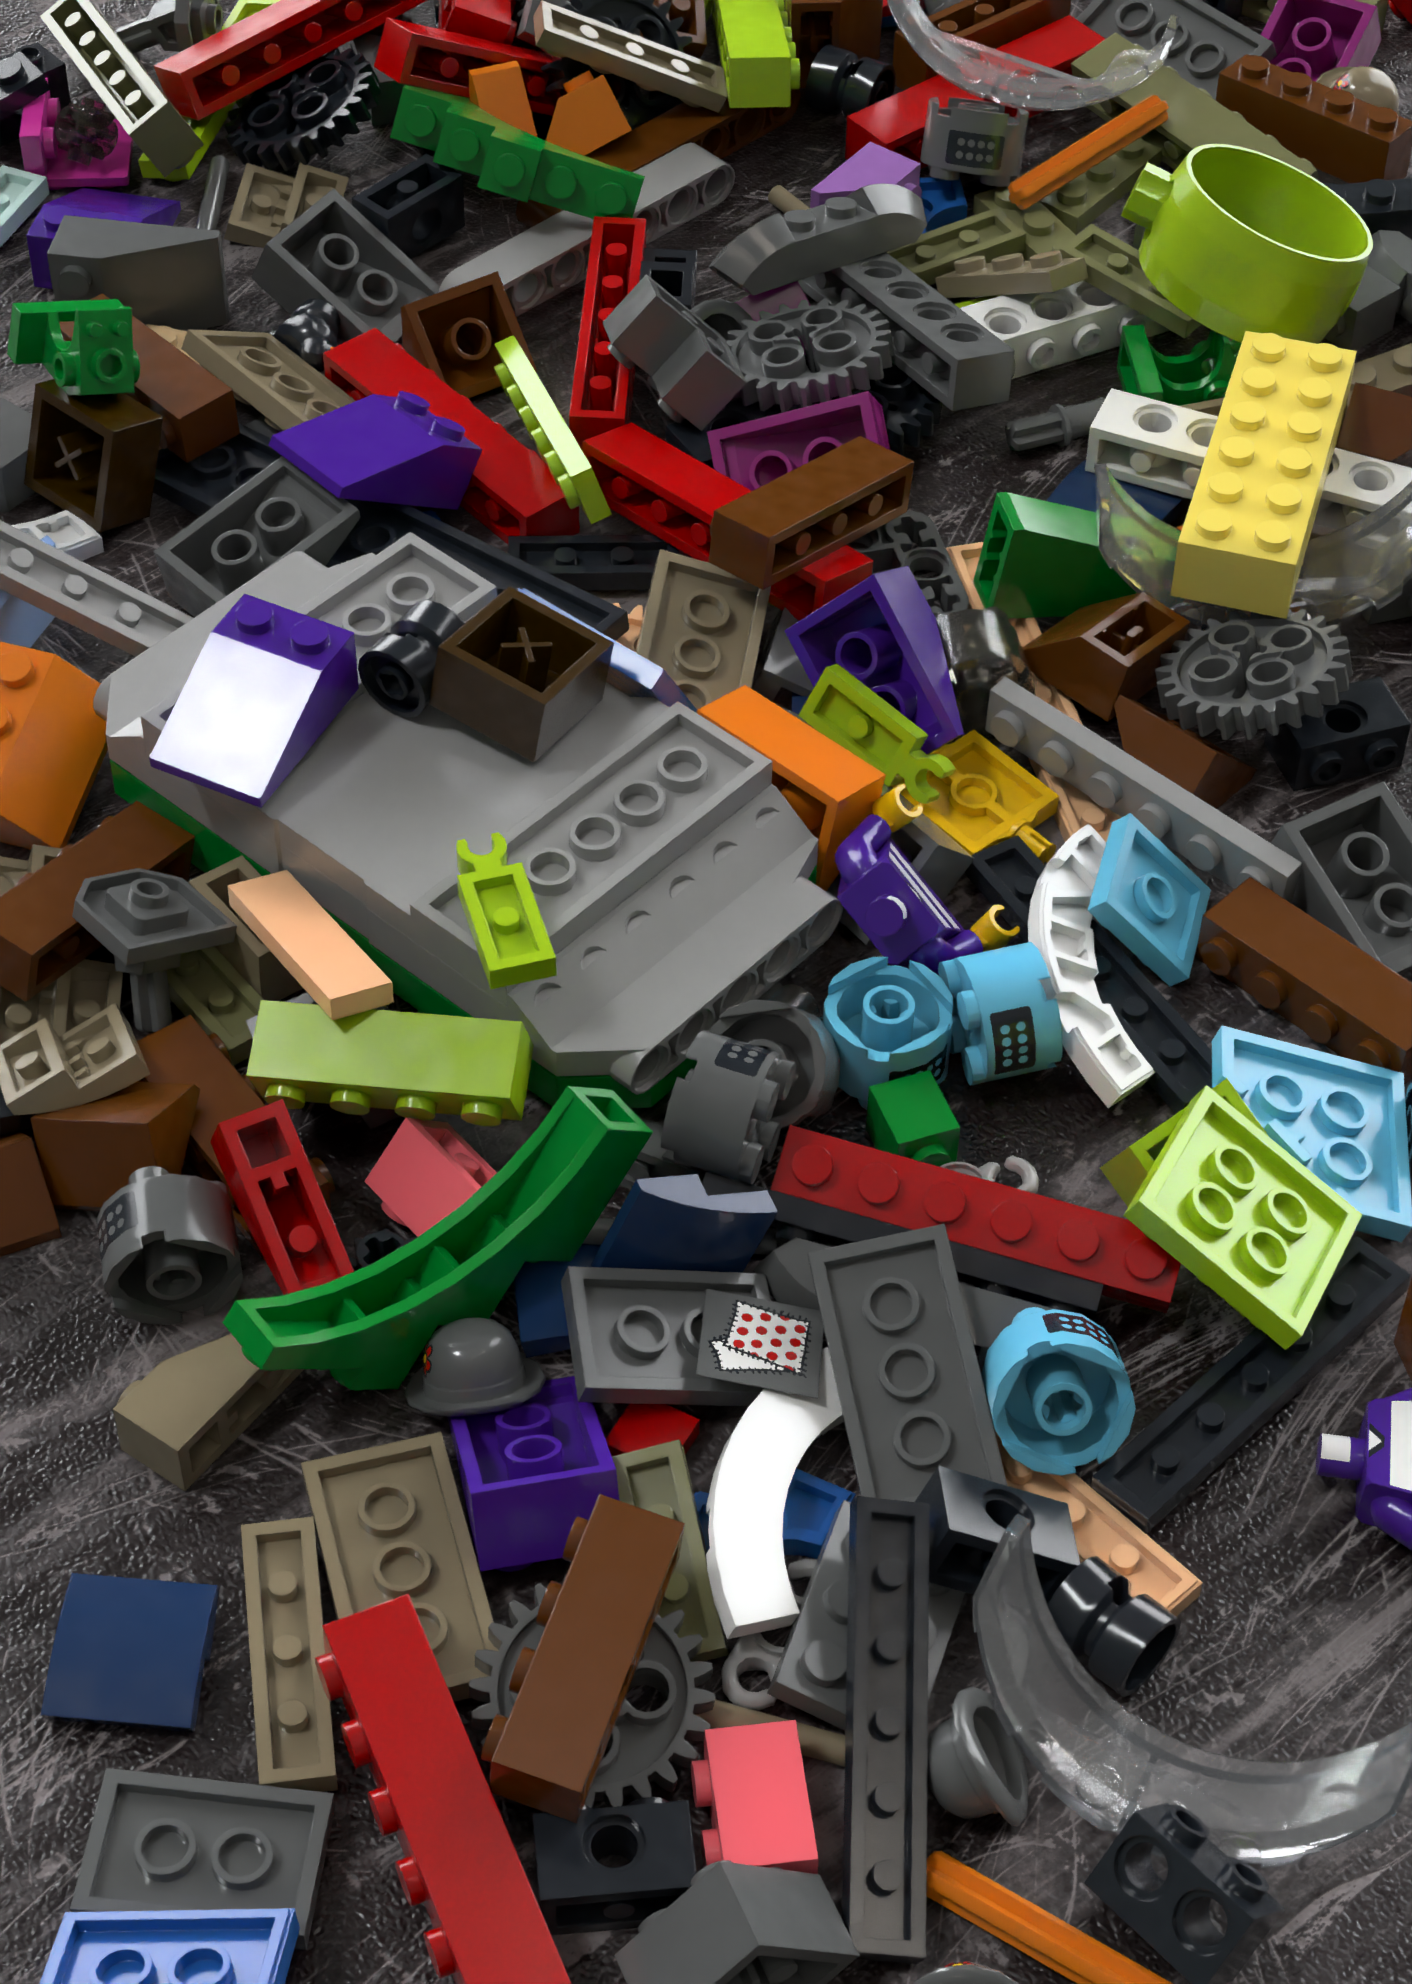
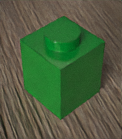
M930 1070L869 1086L866 1130L876 1149L939 1167L946 1163L957 1162L960 1126Z

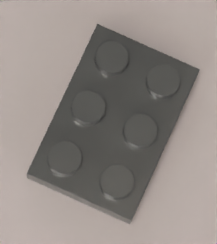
M568 1266L561 1280L578 1402L750 1406L764 1388L697 1376L696 1370L706 1289L770 1301L765 1273Z
M846 1500L842 1502L835 1512L799 1607L800 1614L793 1623L767 1694L845 1731L849 1521L851 1504ZM930 1582L928 1700L965 1592Z
M106 1768L70 1911L295 1908L300 1926L295 1949L307 1950L336 1809L334 1793Z

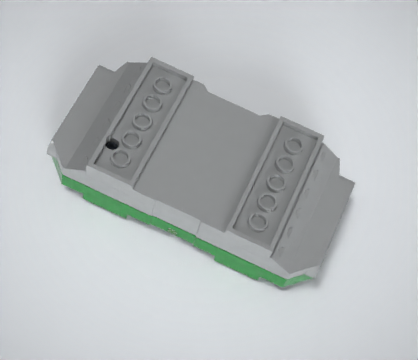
M411 532L377 555L369 553L330 568L322 565L302 551H295L285 556L111 673L102 681L94 696V711L96 715L107 722L106 740L115 793L130 804L139 801L194 835L195 841L191 860L193 865L207 873L237 857L243 856L261 876L288 870L392 981L393 993L417 1009L418 1013L522 1021L534 1044L527 1089L552 1107L567 1086L610 1089L630 1108L652 1107L673 1089L677 1077L685 1079L689 1070L695 1069L697 1061L685 1056L697 1034L703 1030L710 1031L712 1025L720 1019L718 1017L728 1008L750 1000H758L759 997L823 945L837 928L842 916L843 905L839 899L816 885L819 839L813 836L782 793L772 784V760L678 701L671 707H668L656 698L629 697L607 682L602 701L535 762L528 760L430 704L417 717L405 718L392 714L381 707L369 695L361 682L358 671L359 689L262 808L150 766L149 757L211 631L244 593L354 632L357 671L359 659L386 632L390 633L391 627L417 602L430 600L441 603L454 611L466 623L497 597V586ZM499 832L507 843V865L520 862L523 864L556 955L557 976L490 989L458 895L457 875L461 874L457 868L456 844L457 840L465 839L472 853L485 855L492 851L491 834Z

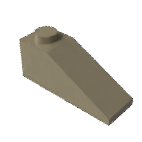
M232 1334L163 1360L143 1380L131 1383L121 1394L117 1405L113 1408L121 1450L183 1491H186L304 1369L261 1370L247 1360L242 1353V1346Z

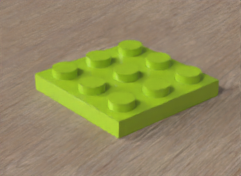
M1206 1085L1189 1102L1123 1216L1137 1226L1146 1237L1156 1242L1190 1270L1198 1280L1209 1286L1243 1314L1256 1328L1266 1333L1286 1350L1302 1337L1363 1214Z

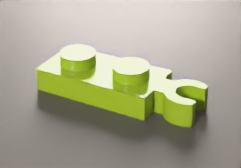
M839 664L827 666L798 715L818 732L886 774L884 780L886 786L891 787L899 784L904 778L907 791L920 803L927 804L933 802L940 796V793L927 782L926 774L928 770L941 779L952 775L956 770L953 763L947 757L940 754L927 755L923 752L921 747L928 734Z
M499 832L492 833V851L485 855L472 853L465 839L457 840V868L461 874L457 875L458 895L490 989L557 976L556 955L522 862L507 865V843L505 838Z

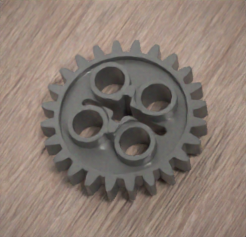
M828 298L822 299L817 306H809L807 300H801L798 308L794 309L781 304L779 305V313L771 314L766 311H760L759 321L743 320L741 321L743 330H729L727 332L729 340L726 342L747 382L732 399L741 397L743 406L759 401L760 411H765L774 404H780L781 413L787 412L793 405L800 404L801 408L811 406L813 402L820 401L823 403L831 401L836 396L841 398L852 395L851 390L854 388L868 391L871 389L869 379H883V369L892 367L891 356H894L891 330H889L888 320H881L879 311L867 313L866 304L850 309L849 300H843L835 306H829ZM800 339L802 340L805 347L806 359L808 361L809 368L812 372L815 373H811L806 365L804 350L802 348Z
M1304 609L1299 610L1290 617L1287 616V619L1251 612L1250 617L1242 618L1235 611L1230 612L1229 621L1225 623H1220L1210 618L1207 620L1208 629L1206 631L1190 628L1187 630L1188 641L1176 640L1172 644V653L1161 654L1162 667L1155 669L1161 708H1166L1168 719H1180L1181 729L1183 730L1198 725L1199 734L1202 737L1216 729H1220L1222 740H1228L1236 731H1244L1247 740H1251L1256 735L1257 730L1266 728L1271 735L1275 736L1279 733V725L1283 723L1300 728L1302 727L1301 716L1304 714L1320 718L1323 716L1321 704L1337 705L1339 703L1338 692L1348 691V677L1353 676L1347 636L1340 635V628L1337 624L1326 626V619L1323 615L1308 620L1307 612Z
M541 1583L535 1585V1608L532 1611L514 1599L509 1603L508 1615L514 1626L512 1629L493 1622L489 1625L488 1639L499 1651L483 1649L477 1650L475 1653V1667L489 1676L475 1678L469 1682V1697L487 1703L471 1711L472 1728L490 1729L496 1714L508 1718L518 1696V1694L509 1691L511 1677L518 1657L524 1646L534 1650L537 1649L545 1627L536 1624L538 1611L547 1589ZM681 1609L671 1612L663 1618L657 1614L642 1653L644 1658L639 1661L629 1690L641 1685L654 1687L661 1692L665 1703L655 1711L643 1712L632 1707L625 1698L607 1744L610 1751L600 1762L584 1804L592 1809L594 1801H604L606 1807L622 1806L623 1797L629 1794L634 1800L652 1797L650 1783L653 1781L672 1793L676 1789L678 1778L671 1763L691 1769V1761L697 1760L698 1753L686 1740L704 1741L705 1729H710L711 1725L694 1714H702L713 1710L715 1694L695 1687L703 1685L711 1679L713 1667L712 1663L690 1662L700 1651L703 1639L700 1634L681 1638L677 1636L685 1616ZM486 1737L480 1742V1753H481V1754H482V1750H483V1746H484Z

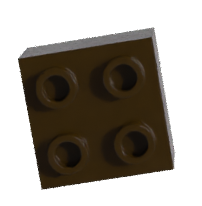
M55 379L35 384L24 484L62 509L85 521L100 533L150 517L163 416L125 393L67 395L56 384Z
M509 586L438 646L429 704L528 760L535 762L602 701L614 642Z

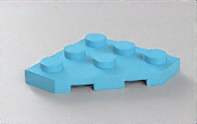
M1221 1026L1212 1040V1088L1227 1078L1268 1136L1363 1214L1355 1231L1402 1242L1412 1229L1404 1073Z

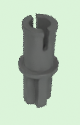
M1101 397L1086 403L1063 407L1061 404H1054L1050 406L1047 413L1009 421L1005 426L1008 447L1011 450L1023 451L1056 442L1060 447L1068 446L1071 440L1089 435L1090 426L1106 398Z

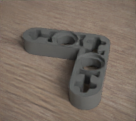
M907 511L851 542L865 544L869 547L858 552L874 560L872 572L908 565L912 573L918 570H929L939 574L938 577L929 579L916 577L915 575L914 577L936 617L941 639H951L965 631L968 622L969 598L939 532L930 517L923 513ZM911 541L913 543H918V548L911 550ZM940 599L941 608L934 606V601Z

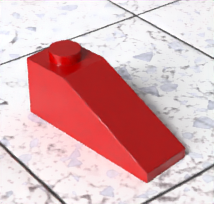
M281 1099L218 1123L210 1143L235 1204L283 1295L323 1285L354 1272L284 1100Z

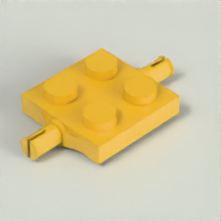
M974 729L954 743L944 745L930 753L947 757L953 763L956 770L952 775L942 779L937 777L932 771H927L926 778L928 784L936 789L940 796L933 802L921 803L923 805L922 813L970 855L1018 835L1043 864L1053 857L1056 845L1049 842L1033 828L1057 812L1059 795ZM903 778L899 784H896L892 787L895 788L900 784H905V779ZM907 788L900 792L914 806L920 803L909 794Z

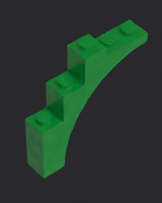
M411 85L403 87L390 138L435 151L433 159L435 163L480 176L477 185L479 188L527 203L530 199L594 219V216L633 218L645 176L605 164L535 137L487 113L467 97Z
M567 1086L538 1129L506 1165L464 1204L418 1238L373 1264L326 1284L282 1296L236 1300L222 1323L242 1346V1353L247 1360L261 1370L330 1369L334 1379L349 1390L399 1389L438 1325L443 1326L464 1318L489 1319L525 1261L530 1263H537L539 1261H572L653 1131L613 1090Z

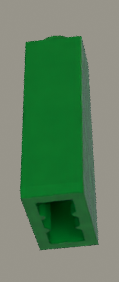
M1009 492L996 494L973 579V584L989 620L1069 616L1083 606L1136 594L1114 570L1098 544L1097 512ZM1100 513L1101 543L1113 562L1125 576L1145 593L1176 611H1181L1185 599L1171 596L1177 550L1148 535L1131 520ZM1144 523L1159 534L1178 543L1180 536L1177 530Z

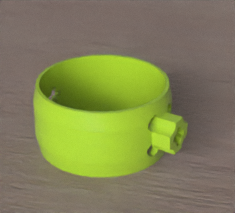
M1205 144L1194 148L1188 153L1173 174L1147 162L1121 214L1122 217L1145 228L1138 255L1140 265L1153 286L1174 306L1197 322L1242 343L1245 331L1261 334L1274 333L1283 338L1319 344L1335 326L1339 318L1343 316L1353 300L1365 273L1373 248L1372 235L1364 220L1343 198L1326 185L1279 159L1251 149L1227 144Z

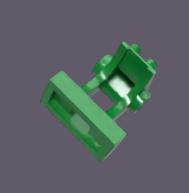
M118 299L12 304L7 355L15 365L42 363L55 379L56 384L67 395L135 392L134 383L138 381L140 376V362L137 352L133 349L132 309L130 306H123ZM74 321L72 341H64L60 322Z
M1144 325L1122 326L1117 371L1123 391L1177 406L1224 398L1242 343L1235 340L1230 341L1228 337L1211 329L1208 339L1196 344L1191 350V354L1177 357L1164 356L1157 352L1149 343Z

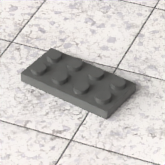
M1093 0L1076 18L1104 38H1108L1116 32L1132 44H1139L1148 55L1162 63L1166 55L1165 52L1171 48L1163 65L1174 68L1180 77L1198 89L1206 90L1214 100H1216L1218 78L1221 71L1246 54L1262 56L1269 60V62L1277 55L1272 41L1201 0Z
M945 1224L808 1252V1261L860 1496L915 1502L938 1466L1007 1486Z

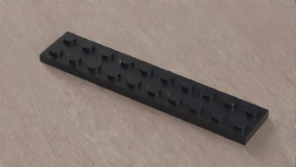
M239 423L240 434L188 463L168 448L160 449L158 452L153 493L198 516H202L282 455L268 446L271 438ZM345 499L359 510L361 518L326 565L327 568L369 553L377 555L411 532L497 586V596L509 586L516 590L518 588L522 590L525 588L615 641L629 630L627 611L409 505Z

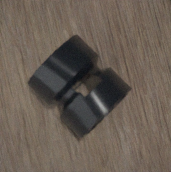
M828 44L818 52L811 65L805 89L807 105L833 115L840 114L843 111L844 117L847 119V116L893 96L896 83L895 69L888 63L869 57H863L858 60L857 54Z
M430 600L417 602L391 627L390 633L386 632L359 659L358 671L360 679L369 695L381 707L394 715L405 718L417 717L429 705L438 646L465 624L464 621L454 611L441 603Z
M1089 1557L1079 1564L1056 1590L1045 1608L1039 1627L1047 1639L1073 1659L1084 1654L1088 1655L1089 1671L1119 1695L1126 1697L1138 1690L1163 1662L1178 1636L1181 1621L1146 1593L1135 1597L1130 1596L1131 1583L1127 1578L1099 1557Z

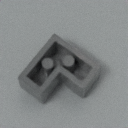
M647 274L602 322L611 342L607 346L610 353L628 369L638 365L650 375L647 378L649 384L660 394V398L657 400L658 405L669 417L679 424L687 419L699 430L703 431L747 383L726 340Z
M729 1860L712 1863L698 1871L691 1879V1887L668 1908L661 1909L644 1919L639 1925V1933L614 1955L627 1984H827L860 1956L820 1874L783 1870L780 1867L768 1868L738 1864Z

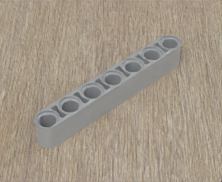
M690 142L634 171L633 173L645 176L633 218L646 219V245L724 201L731 192L735 180V172L731 165L699 145ZM563 210L454 269L442 281L439 292L498 271L514 314L518 317L586 279L594 219Z

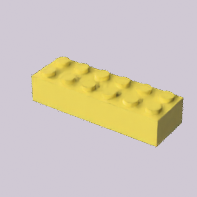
M1245 331L1178 540L1171 596L1287 619L1346 411L1357 351L1338 348L1328 343L1315 344L1283 338L1274 333L1261 334Z

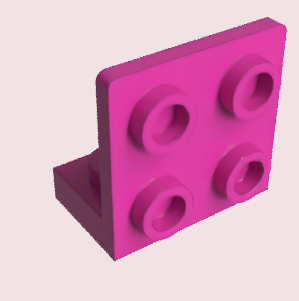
M50 90L23 106L19 140L24 171L47 177L50 190H59L65 187L110 189L116 186L129 185L134 141L117 119L61 120L59 98H51Z

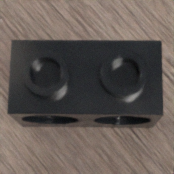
M1167 1802L1136 1810L1084 1884L1191 1984H1226L1235 1979L1285 1908L1267 1893L1269 1885L1256 1869L1242 1860L1229 1858L1208 1839L1210 1833L1207 1826L1195 1814L1181 1806L1170 1805ZM1154 1845L1162 1851L1167 1860L1168 1874L1165 1881L1155 1873L1152 1867L1151 1851ZM1211 1899L1218 1902L1225 1911L1227 1917V1931L1225 1935L1218 1932L1210 1920L1209 1905Z

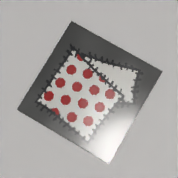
M706 1289L696 1375L818 1399L823 1342V1324L820 1311Z

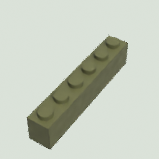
M59 0L40 16L128 135L164 177L168 176L173 170L184 167L192 160L195 152L204 145L203 142L90 0Z
M1116 32L1071 63L1075 92L1110 85L1139 72L1114 85L1094 91L1075 94L1076 101L1082 105H1088L1126 91L1114 98L1086 106V108L1100 118L1109 122L1151 95H1157L1161 101L1165 100L1169 106L1167 110L1168 120L1142 136L1141 139L1163 149L1161 161L1176 170L1188 153L1198 146L1205 144H1227L1251 149L1279 159L1319 181L1318 172L1310 161L1305 158L1300 159L1281 146L1275 137L1269 134L1265 135L1249 124L1240 113L1230 111L1214 100L1206 90L1198 89L1180 77L1178 72L1171 66L1162 65L1160 67L1161 63L1148 55L1143 47L1139 44H1132Z

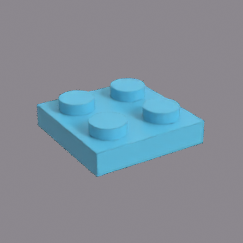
M1129 813L1113 821L1111 824L1088 911L1104 928L1108 929L1129 948L1145 966L1149 967L1171 987L1188 979L1190 976L1202 917L1206 912L1211 889L1136 817Z

